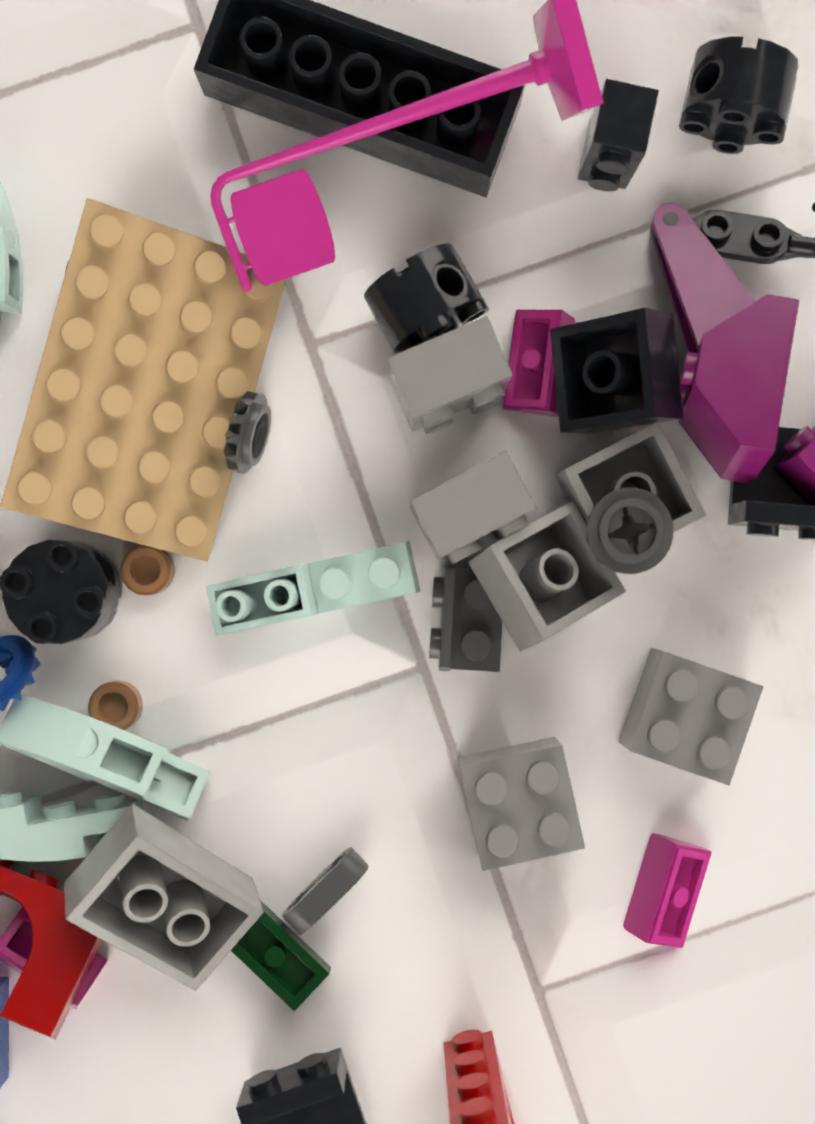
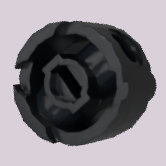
M738 36L714 39L700 46L695 53L679 122L680 130L688 134L700 135L713 140V148L718 152L726 154L741 153L744 145L761 143L774 145L782 143L786 132L799 66L798 59L789 49L772 41L759 38L756 49L742 47L744 37Z
M449 243L433 246L406 259L409 267L396 273L393 267L373 282L364 293L369 309L394 354L459 328L458 324L460 323L462 325L468 324L489 310L461 257L456 253L452 244Z
M46 540L28 546L12 560L9 568L3 571L0 577L2 600L8 618L22 634L38 644H65L97 635L112 622L117 613L115 610L122 592L120 577L112 561L103 551L80 542Z

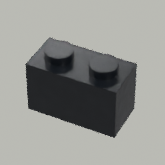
M611 79L605 80L601 90L604 103L594 108L589 120L577 179L588 181L590 187L600 191L611 192L618 190V188H627L646 154L659 93L658 89Z

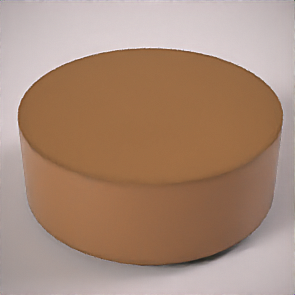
M139 545L132 548L124 556L121 562L120 574L123 583L132 592L139 595H155L164 591L171 584L174 577V563L166 551Z
M121 680L110 681L99 686L92 693L88 703L90 717L122 730L133 726L140 718L143 710V701L139 691L132 684Z

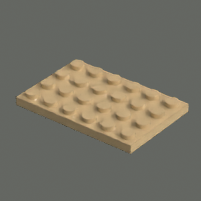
M87 197L0 507L208 562L233 470L227 467L226 457L223 452L227 438L225 434L229 427V417L233 416L235 403L247 391L255 392L286 279L264 286L258 280L253 269L250 268L246 272L252 288L249 292H244L240 286L227 247ZM240 252L243 264H248L249 261L246 254Z

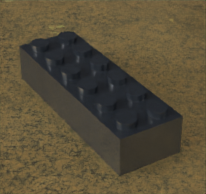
M219 0L193 70L204 96L321 137L502 69L312 0ZM525 85L342 146L487 198L519 111Z

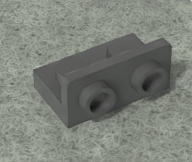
M444 567L443 577L433 578L432 607L441 608L440 628H431L429 658L439 659V671L455 669L500 672L502 620L472 569Z

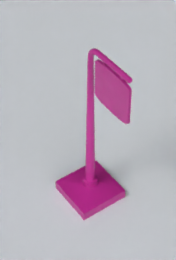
M547 0L533 15L538 50L529 53L528 60L245 164L218 176L211 188V206L242 290L249 292L252 288L246 272L247 269L252 268L260 283L267 286L333 263L335 261V247L320 197L305 170L300 169L232 193L230 199L233 217L227 219L221 203V192L228 183L535 82L537 86L548 83L561 121L581 115L603 104L577 1ZM235 222L242 246L249 261L245 265L229 225Z

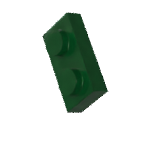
M260 900L264 913L233 947L231 952L295 1011L330 974L331 966Z

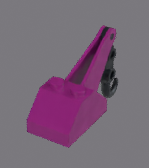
M666 203L659 206L654 212L650 236L660 261L687 350L682 373H679L683 419H680L678 423L720 479L752 485L775 451L800 299L766 294L755 301L723 258L759 264H772L777 261L797 257L815 258V238L802 236L774 218L724 210H708L698 217L692 218L681 205ZM815 203L811 207L813 212H815Z

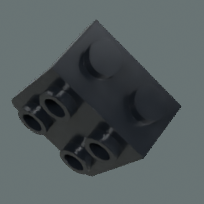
M778 428L775 451L752 485L731 481L727 525L746 526V535L779 537V529L798 531V539L815 541V506H812L775 467L789 453L784 448L786 442L801 429Z
M341 1047L326 1053H314L297 1063L277 1070L262 1071L244 1081L236 1106L241 1124H367Z

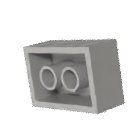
M133 803L64 882L65 916L67 921L195 991L264 913L254 880L251 876Z

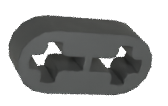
M352 847L347 848L290 903L283 912L282 917L300 935L305 933L361 879L368 870L369 865Z

